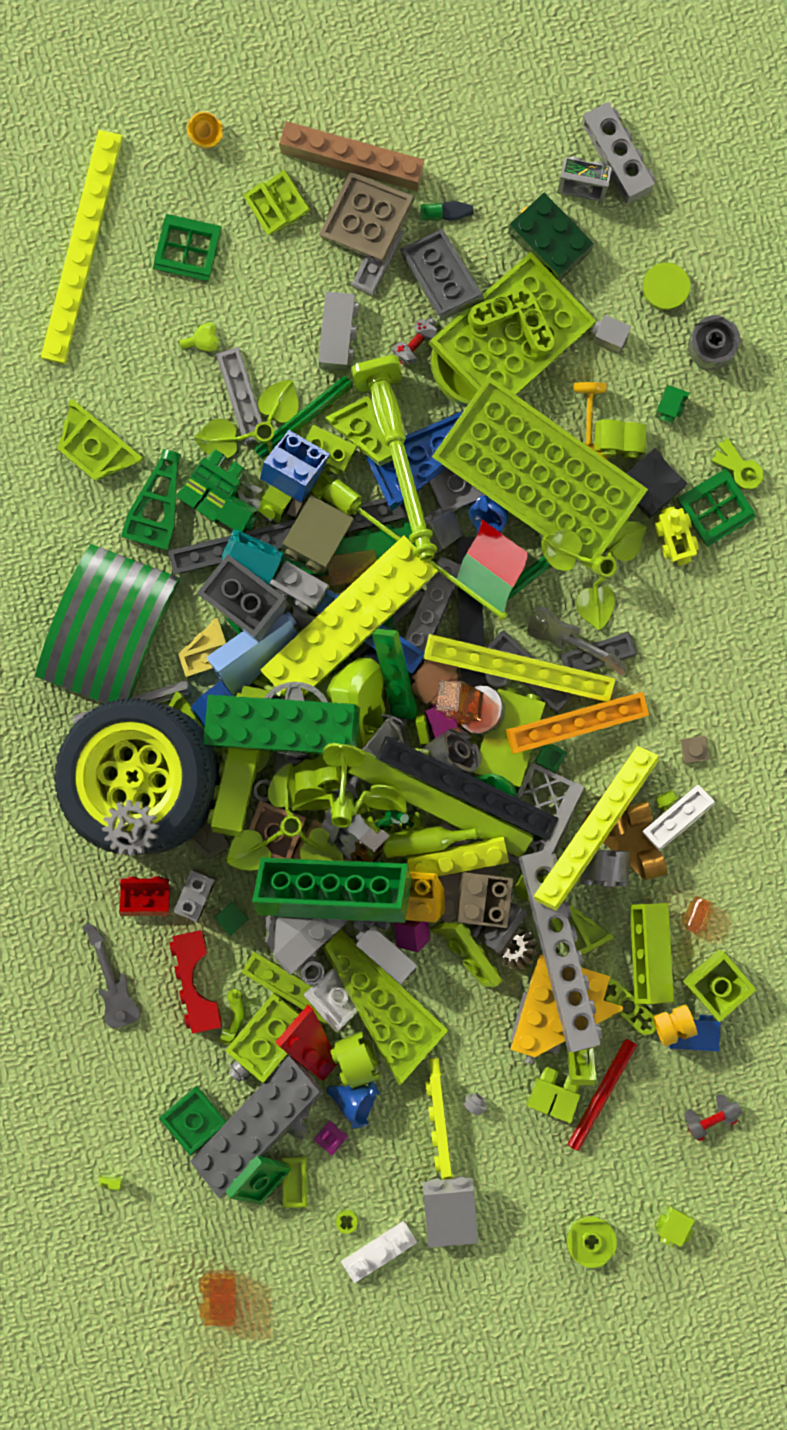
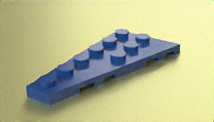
M463 411L405 436L404 447L416 491L447 468L432 456ZM365 455L392 512L404 502L394 462L392 460L379 466Z

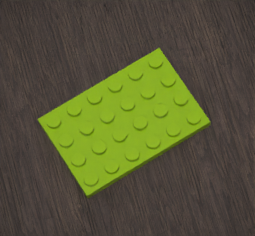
M532 252L527 254L483 293L484 301L482 302L518 288L529 289L534 295L555 340L554 346L548 354L537 355L533 352L516 316L483 329L473 328L468 323L467 318L474 306L460 313L428 343L475 393L486 378L490 376L517 395L597 322ZM519 295L517 301L513 302L512 305L514 306L518 302L525 304L527 300L526 298L522 299ZM495 304V310L498 313L505 314L507 312L504 304ZM489 309L487 313L483 315H479L478 313H476L475 319L480 318L482 321L483 318L487 314H489ZM534 316L526 317V322L529 326H538V320ZM540 339L538 344L544 345L545 347L547 345V341H542Z

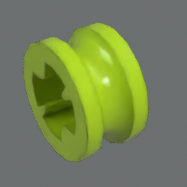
M352 1210L339 1212L336 1217V1227L341 1233L349 1234L357 1228L358 1218ZM346 1215V1218H348V1215L353 1218L351 1221L353 1226L350 1228L347 1225L346 1228L342 1227L341 1217Z

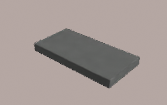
M443 229L400 249L402 257L440 321L484 301L483 294Z

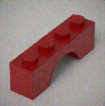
M204 930L172 936L173 941L169 942L172 956H176L178 963L177 966H174L177 981L181 980L183 990H179L182 1005L186 1004L188 1014L184 1015L186 1028L191 1029L193 1034L223 1027L218 1002L203 997L194 984L195 967L208 954Z

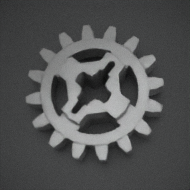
M127 800L126 806L122 802H118V810L109 809L112 815L111 818L104 817L103 819L108 823V826L103 827L102 831L109 833L104 839L105 841H113L111 849L120 847L119 854H125L127 850L129 856H134L136 850L139 853H144L143 846L152 847L153 845L149 840L158 837L153 833V829L159 828V825L153 824V820L157 816L148 814L151 810L149 806L142 809L143 802L137 801L135 806L132 800ZM130 811L138 812L142 817L135 818ZM119 818V824L115 829L116 821ZM129 824L135 825L132 832H127V828L130 827ZM146 827V833H145V836L143 837V836H142V833H143L144 828ZM127 838L132 845H127L119 839Z

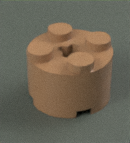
M424 659L414 675L411 674L409 676L412 679L411 687L413 694L425 705L429 702L435 704L443 695L440 690L445 685L450 686L459 676L456 672L457 667Z

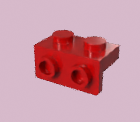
M130 876L126 879H119L120 916H169L171 891L169 879L160 876L151 878Z

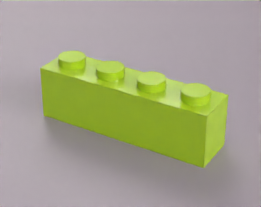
M668 903L630 905L635 1004L674 1002Z

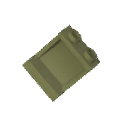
M310 495L282 543V552H284L288 559L295 562L298 560L306 564V568L310 571L324 574L345 534H348L354 518Z

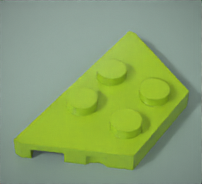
M71 399L69 401V410L64 421L63 433L57 449L94 481L126 469L143 460L137 452L75 400Z

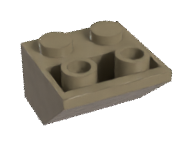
M461 872L456 921L507 928L513 878Z

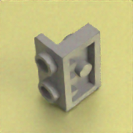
M287 561L276 579H272L269 583L283 597L293 599L295 601L294 605L305 612L307 609L315 611L329 588L328 584Z

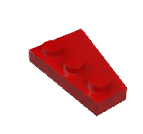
M309 1005L303 1009L275 1042L281 1049L322 1081L339 1064L334 1062L331 1055L333 1048L313 1008Z

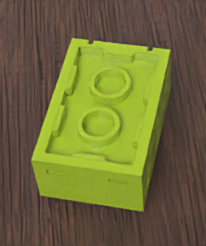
M273 992L225 1052L264 1083L288 1054L275 1043L276 1040L300 1013L282 997Z

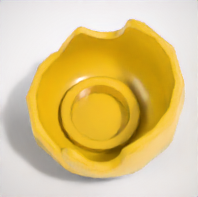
M206 111L194 114L188 121L187 135L194 146L201 149H209L216 146L222 140L223 126L214 114Z

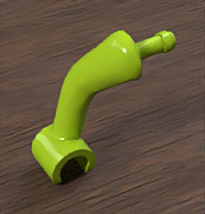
M232 989L227 993L233 1018L229 1029L223 1028L220 1035V1042L226 1045H230L234 1041L236 1032L244 1017L242 996L237 989Z

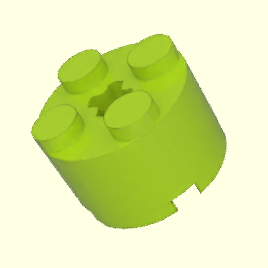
M364 1031L336 1041L334 1049L331 1050L334 1062L336 1064L339 1063L342 1069L340 1078L344 1087L350 1086L353 1089L381 1078V1071L378 1073L375 1071V1067L379 1066L374 1049L369 1039L364 1041L362 1038L366 1035Z

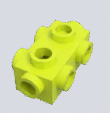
M666 508L657 517L658 522L654 523L658 537L663 536L665 545L662 546L663 555L666 560L670 559L671 564L676 562L678 566L689 564L692 562L691 558L697 555L696 551L699 550L697 539L695 536H691L689 530L691 527L690 517L688 513L684 514L683 508ZM681 545L683 552L677 553L675 546Z

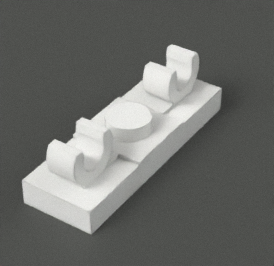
M697 785L643 831V834L661 851L714 806L715 801Z
M403 1220L341 1260V1263L353 1282L356 1283L415 1245L417 1240Z

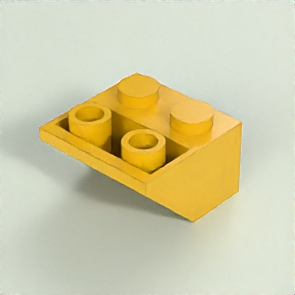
M410 872L412 881L406 920L437 922L445 913V889L436 874Z

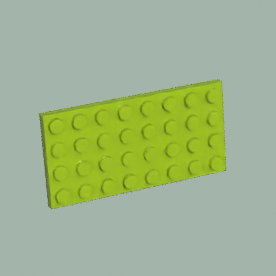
M490 376L483 382L432 456L543 536L562 529L576 532L582 541V550L578 555L589 559H595L603 554L648 490ZM580 561L585 566L592 569V564Z

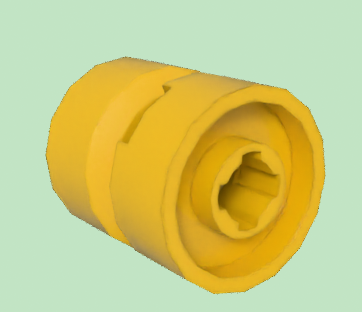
M686 1004L672 1009V1014L663 1012L653 1016L657 1033L664 1047L677 1043L679 1037L685 1040L697 1035L693 1017Z

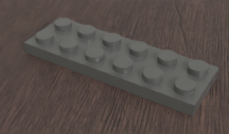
M288 1056L190 1162L218 1198H224L227 1195L225 1191L230 1187L232 1181L245 1170L248 1163L256 1156L263 1157L324 1092L299 1062L292 1056Z

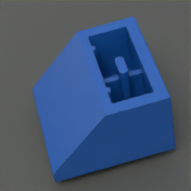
M288 430L263 462L260 479L302 503L314 487L330 457V453Z

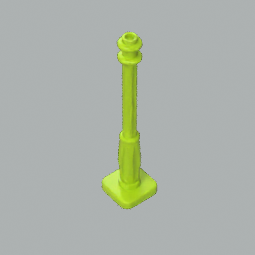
M388 355L355 364L351 368L355 388L359 392L371 390L377 422L384 437V443L391 451L412 529L409 540L416 544L413 555L418 557L420 561L430 560L434 558L437 546L430 542L433 532L427 529L404 447L406 437L403 432L401 413L391 387L392 384L398 383L402 379L399 358L397 355Z

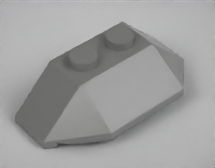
M278 917L275 926L273 957L291 975L350 920Z

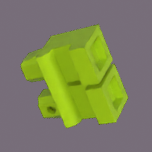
M546 1066L540 1078H536L533 1089L525 1104L527 1107L545 1114L549 1113L550 1116L571 1123L580 1098L578 1093L580 1085H570L569 1075H567L563 1087L554 1084L559 1071Z

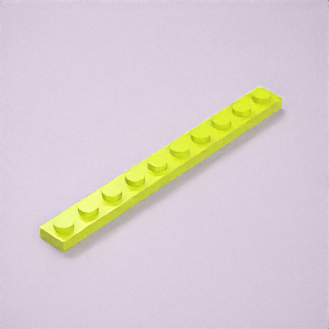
M98 130L41 354L43 360L66 364L123 139L120 134Z

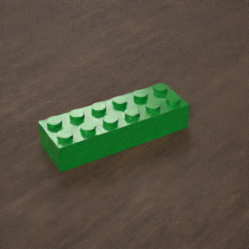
M208 695L203 743L209 747L323 755L324 748L332 743L357 747L361 707L346 703Z
M261 857L252 902L258 916L405 923L412 877L408 864Z

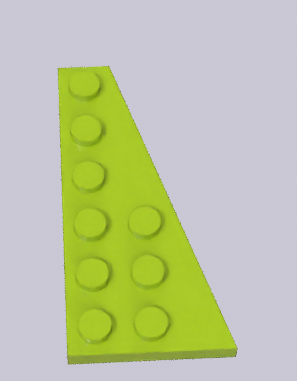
M340 929L323 947V950L397 1083L401 1085L449 1030Z

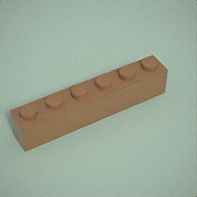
M288 121L285 122L279 142L281 154L346 172L351 171L367 178L418 191L424 171V159Z

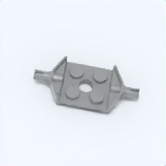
M382 714L381 716L386 718V721L362 750L377 756L385 736L409 746L406 725L412 719H398L391 715ZM352 775L347 781L346 786L350 790H354L360 781L369 786H373V784Z

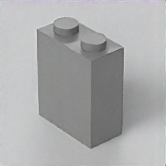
M365 926L356 936L359 940L356 945L400 984L416 968L417 963L376 927L373 926L369 929Z
M457 1177L451 1180L433 1179L423 1182L428 1248L478 1243L473 1179Z

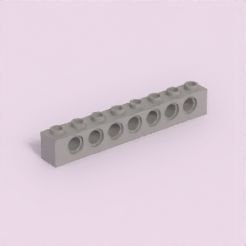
M550 849L519 857V862L568 1052L600 1045L599 1039L602 1038V1031L600 1025L595 1024L593 1014H596V1008L593 999L589 1000L587 990L590 989L588 978L586 975H582L580 966L584 965L580 950L576 951L574 941H577V934L574 926L570 927L568 917L571 916L569 904L563 901L558 910L555 911L535 901L534 898L535 893L542 885L537 880V873L540 870H544L549 875L558 862L555 854H551ZM553 918L561 922V929L557 933L551 931L549 923ZM560 942L564 943L568 949L564 957L558 956L555 951L557 944ZM565 967H570L574 972V976L570 981H565L562 977V970ZM573 991L577 992L580 996V1001L575 1006H572L568 1001V996ZM578 1016H583L586 1020V1026L582 1030L576 1029L574 1021Z

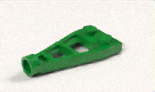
M163 449L160 460L127 514L121 534L122 538L162 550H169L175 530L177 472L181 454ZM165 461H166V462H169V463H172V465H170V466L166 465V464H165ZM159 477L167 478L170 481L167 496H161L152 492L155 482ZM157 500L164 504V518L161 522L143 517L142 512L149 501Z

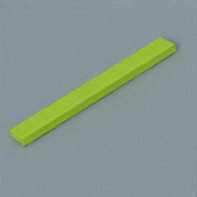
M362 750L365 755L364 763L359 767H350L348 769L349 773L373 785H389L398 789L407 802L463 830L476 828L477 837L483 840L504 836L507 852L517 857L523 856L533 840L531 834L376 760V756Z

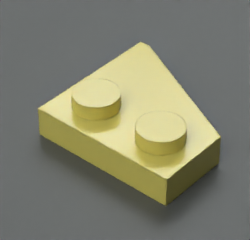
M218 618L213 619L211 624L178 654L186 678L213 669L206 657L226 644Z

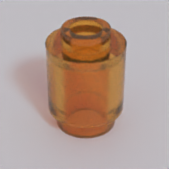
M694 896L693 901L689 902L682 921L686 925L685 930L695 934H699L700 930L706 931L713 912L711 908L713 903L711 901Z

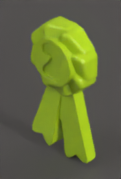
M725 438L724 442L718 443V447L724 454L716 451L711 463L733 471L736 484L743 490L755 489L763 480L762 467L753 460L743 461L728 438Z

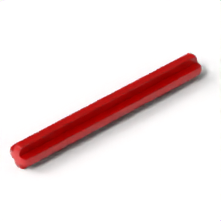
M625 1039L568 1141L570 1148L579 1151L637 1047V1044L631 1040Z

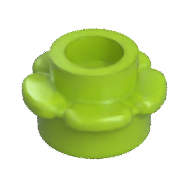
M673 790L663 793L656 798L657 808L663 807L664 811L670 809L677 803L676 800L679 796L675 795Z

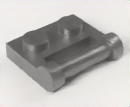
M510 901L507 928L489 926L483 934L482 932L486 926L476 924L474 927L471 926L469 930L474 937L500 954L527 912Z

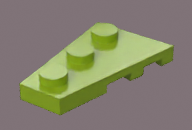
M369 396L325 417L332 427L352 444L357 445V448L377 465L382 466L393 460L390 448L384 443L385 440Z
M436 923L431 928L435 935L441 933L448 941L445 946L451 952L454 951L464 958L462 961L463 965L482 986L496 987L502 981L497 974V968L487 960L483 948L475 943L466 925L462 923Z

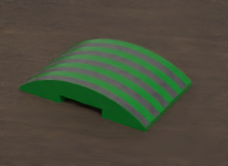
M90 544L76 567L57 608L40 655L35 677L101 703H110L114 700L127 698L131 699L143 671L144 661L159 625L164 620L179 584L180 577Z

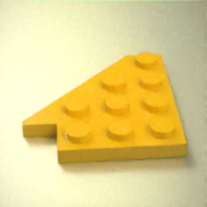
M541 954L537 958L510 1050L536 1057L565 1041L544 956ZM565 967L562 970L563 979L565 981L572 980L574 976L573 970L570 967ZM581 967L582 975L587 976L590 989L587 990L589 1000L593 999L596 1008V1014H593L595 1024L622 1011L623 1006L604 1001L610 976ZM575 991L571 992L568 996V1001L572 1006L577 1005L580 1001V996ZM578 1016L575 1019L574 1025L576 1029L582 1030L585 1028L586 1020L583 1016Z

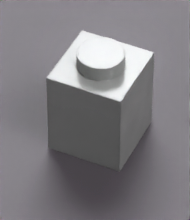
M605 315L602 322L597 320L592 334L596 336L593 343L619 354L631 326Z

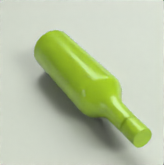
M437 826L390 833L384 850L387 858L443 851L453 842L477 838V830L474 828L450 831Z

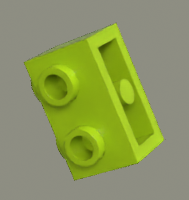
M312 425L306 440L330 453V457L325 464V471L334 476H338V474L345 476L357 451V445Z

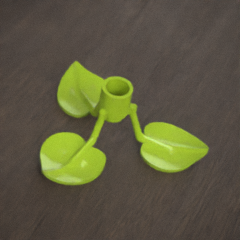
M292 380L280 381L263 391L258 401V409L262 414L269 417L267 422L259 423L253 432L235 437L236 428L233 423L227 419L218 418L207 423L195 435L197 445L208 455L216 449L229 458L237 451L235 441L254 437L258 443L267 444L269 453H271L273 450L271 439L274 435V428L271 425L272 419L274 418L279 423H286L298 412L299 402L294 382ZM267 457L261 462L260 472H262L263 462Z
M625 521L608 545L610 547L607 549L608 557L599 556L595 559H589L578 555L582 550V541L579 535L572 530H558L544 536L542 539L544 557L555 569L569 571L574 567L577 559L592 564L593 572L600 576L593 584V588H584L576 599V609L579 615L597 630H601L606 625L615 605V596L611 588L608 586L598 587V585L605 581L606 577H610L616 572L617 564L615 559L629 561L639 553L646 531V526L641 523Z
M337 743L329 744L324 748L323 759L330 766H342L340 797L336 800L333 794H327V791L321 787L303 786L296 791L292 811L329 809L331 807V823L341 828L351 825L352 815H357V810L363 801L367 806L374 809L397 810L406 813L407 809L403 794L398 789L389 785L371 786L370 791H363L354 806L351 799L345 797L347 766H361L365 761V755L357 747Z
M288 764L280 769L268 787V798L272 806L276 808L285 807L287 817L280 824V831L263 841L259 832L249 829L243 830L242 837L235 836L230 845L226 861L232 867L245 871L259 869L261 857L271 858V852L266 845L281 835L287 838L298 835L305 842L300 848L301 859L343 861V853L336 847V843L332 846L327 842L330 834L324 829H313L309 833L308 838L300 831L302 827L301 821L293 816L290 811L296 793L295 768L292 764Z

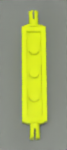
M430 1058V1081L425 1083L427 1097L432 1096L433 1106L428 1107L430 1122L435 1121L436 1131L431 1132L433 1147L438 1146L439 1156L434 1157L436 1172L441 1171V1178L443 1180H451L454 1175L451 1174L440 1082L442 1072H440L439 1058Z

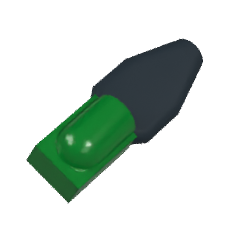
M459 201L444 202L443 204H420L421 221L459 220L473 215V205Z

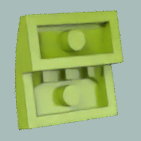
M285 169L266 183L260 182L243 195L268 236L285 228L311 211Z

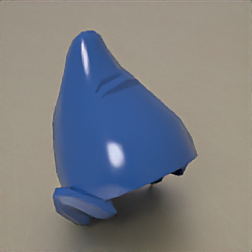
M482 495L469 509V517L473 525L478 529L477 533L480 529L481 519L501 532L507 524L508 510L488 496Z
M373 1081L369 1082L368 1086L361 1085L353 1089L350 1086L329 1085L326 1089L327 1094L333 1098L342 1114L353 1123L352 1129H358L369 1124L367 1118L376 1095H380L378 1087Z

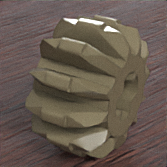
M524 928L516 930L501 953L497 952L498 956L503 957L501 960L502 964H509V968L514 970L517 967L526 969V962L534 964L531 958L532 955H539L534 950L539 945L537 941L533 940L534 934L531 932L526 933ZM517 946L520 947L519 951L515 950Z

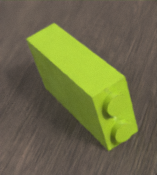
M504 686L503 690H497L505 703L504 719L498 728L484 735L480 747L481 764L473 772V775H500L508 779L514 787L520 788L532 749L512 754L506 729L540 720L545 702L540 701V696L527 693L525 697L517 694L518 690Z

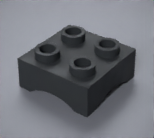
M656 448L626 473L648 489L637 506L649 519L688 484L670 467Z

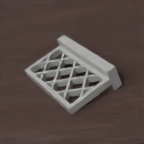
M534 763L531 764L517 793V798L521 800L523 795L533 793L536 802L535 807L539 809L554 803L557 809L555 816L558 817V820L549 840L542 839L537 842L532 840L528 848L533 847L535 853L550 849L551 854H555L586 788ZM536 770L545 775L547 783L534 788L531 778ZM548 776L555 779V781L550 782ZM562 782L569 786L564 796L555 798L552 785ZM528 784H529L531 789L526 790V788H527V786H528ZM549 787L553 799L539 804L535 791ZM562 800V803L559 807L557 802ZM541 844L539 850L537 851L536 845ZM507 852L509 860L520 865L519 859ZM540 870L537 874L543 876L546 874V871Z

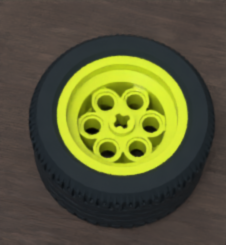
M135 698L107 702L97 706L91 712L86 713L83 718H80L75 723V726L73 725L69 730V734L66 735L63 740L64 742L60 746V752L57 754V763H55L54 786L55 792H57V800L60 803L59 806L61 811L64 812V817L69 821L70 826L84 840L92 843L97 848L119 854L120 847L116 849L110 848L113 841H105L104 838L109 833L102 831V828L108 826V823L103 820L104 817L111 818L112 816L109 809L118 810L117 803L119 801L117 795L121 790L125 791L127 795L123 803L125 806L127 800H132L135 806L136 802H141L142 796L147 793L151 798L149 804L151 810L148 814L156 815L157 818L153 820V824L159 825V828L153 829V833L158 837L149 840L153 846H143L145 852L139 853L136 850L135 855L161 853L182 845L191 839L199 831V828L204 826L205 820H208L210 809H214L215 801H217L213 800L216 785L220 786L218 784L220 781L219 763H217V754L214 753V747L204 745V730L195 720L191 719L190 716L176 708ZM130 747L133 751V757L127 761L123 754L125 749ZM151 751H155L157 760L151 765L147 759L148 754ZM112 767H115L118 775L112 781L109 778V772ZM132 772H133V773H137V772H138V774H137V778L139 779L138 782H136V781H132V782H131V780L133 779V777H132L130 774H131ZM160 774H163L166 778V784L160 788L156 783V779ZM130 811L133 817H142L138 812ZM119 818L116 821L115 829L119 824ZM129 824L130 827L127 828V832H132L135 825ZM146 827L144 828L143 833H142V836H143V837L145 836V833H146ZM127 838L119 839L127 845H132Z

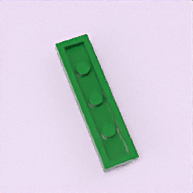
M376 629L372 636L392 716L414 719L418 712L399 633L395 630Z

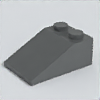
M228 554L197 592L199 596L258 643H260L290 605L285 597Z

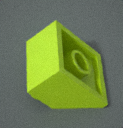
M720 949L682 981L718 1022H721L757 990L727 954Z

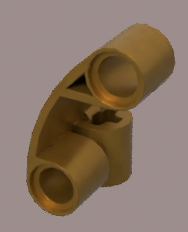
M647 800L628 805L603 842L611 850L630 852L629 866L644 880L668 874L661 851L643 834V831L653 821ZM593 810L587 812L581 825L584 824Z

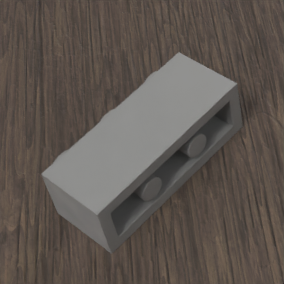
M327 291L325 293L318 360L319 368L348 371V363L353 364L354 349H350L351 340L356 339L357 326L352 324L353 317H358L359 302H355V294Z

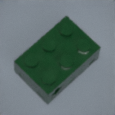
M545 192L530 206L525 207L521 214L509 224L508 234L527 254L532 252L559 282L585 259L593 249L594 243Z

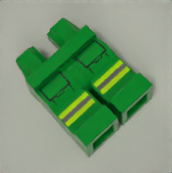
M216 449L207 459L205 457L202 458L200 464L196 467L184 487L178 491L176 497L215 524H218L219 520L216 518L227 498L235 495L242 485L240 480L243 477L245 468L233 462L226 472L220 467L227 457Z

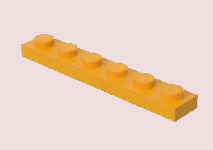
M638 692L506 729L511 752L515 754L649 716L644 692Z

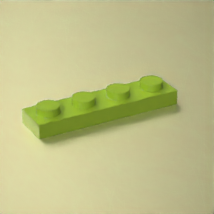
M253 951L241 973L302 1010L307 1005L311 1006L317 1018L324 1023L327 1022L304 996L312 987L311 985L306 984L302 979L293 974L290 975L282 967Z

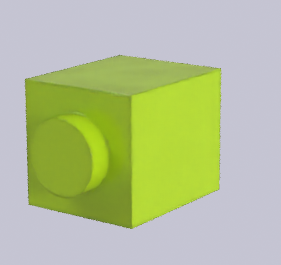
M271 485L262 497L258 511L265 517L279 523L288 511L294 498Z

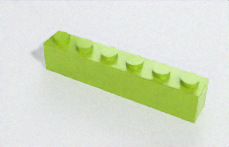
M243 685L242 693L237 692L236 696L265 698L270 691ZM224 748L227 758L226 762H221L219 776L222 777L220 786L216 785L213 800H217L215 809H210L208 823L211 824L212 832L242 837L261 751Z

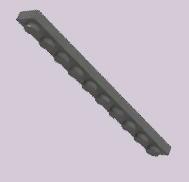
M385 498L362 503L361 509L382 524L408 518L404 502L392 512ZM359 512L355 515H349L354 519L348 533L376 526ZM296 519L243 533L281 550L282 543ZM230 536L169 550L173 574L179 575L219 565L223 561L222 554Z

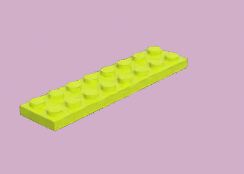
M403 536L261 669L262 673L275 687L287 682H303L316 687L371 636L376 629L438 573V570L428 560L420 561L418 557H415L413 551L416 547ZM287 688L280 691L285 697ZM301 688L304 697L311 692L305 688Z

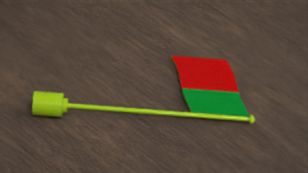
M339 479L329 486L324 499L347 515H355L359 512L396 541L401 539V537L361 509L362 496ZM481 519L478 535L462 561L457 579L432 560L428 561L439 573L499 616V620L503 621L507 617L504 610L509 594L523 572L528 552Z

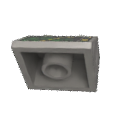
M579 157L564 158L557 193L604 202L612 167L599 161H594L593 163L584 162Z

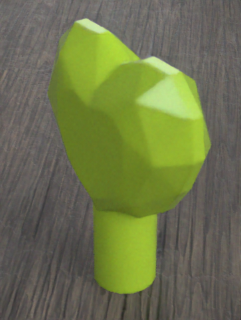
M211 322L202 324L197 328L193 337L179 340L181 349L196 346L203 351L212 352L216 350L220 345L219 339L215 336L216 326Z

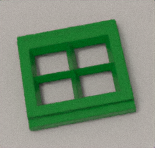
M166 214L154 258L153 270L209 282L222 226ZM171 229L189 232L186 245L168 241ZM193 234L211 237L208 250L190 246ZM167 246L184 249L182 262L164 258ZM189 251L206 254L204 267L186 263Z
M726 468L676 498L684 513H688L691 524L706 547H709L756 518L753 509ZM726 484L732 496L717 504L710 493ZM706 496L713 507L697 516L691 505ZM736 500L742 511L726 519L720 508ZM716 511L722 523L707 532L700 520Z

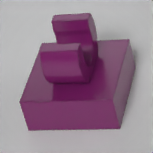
M329 1120L313 1140L333 1156L348 1138V1135Z

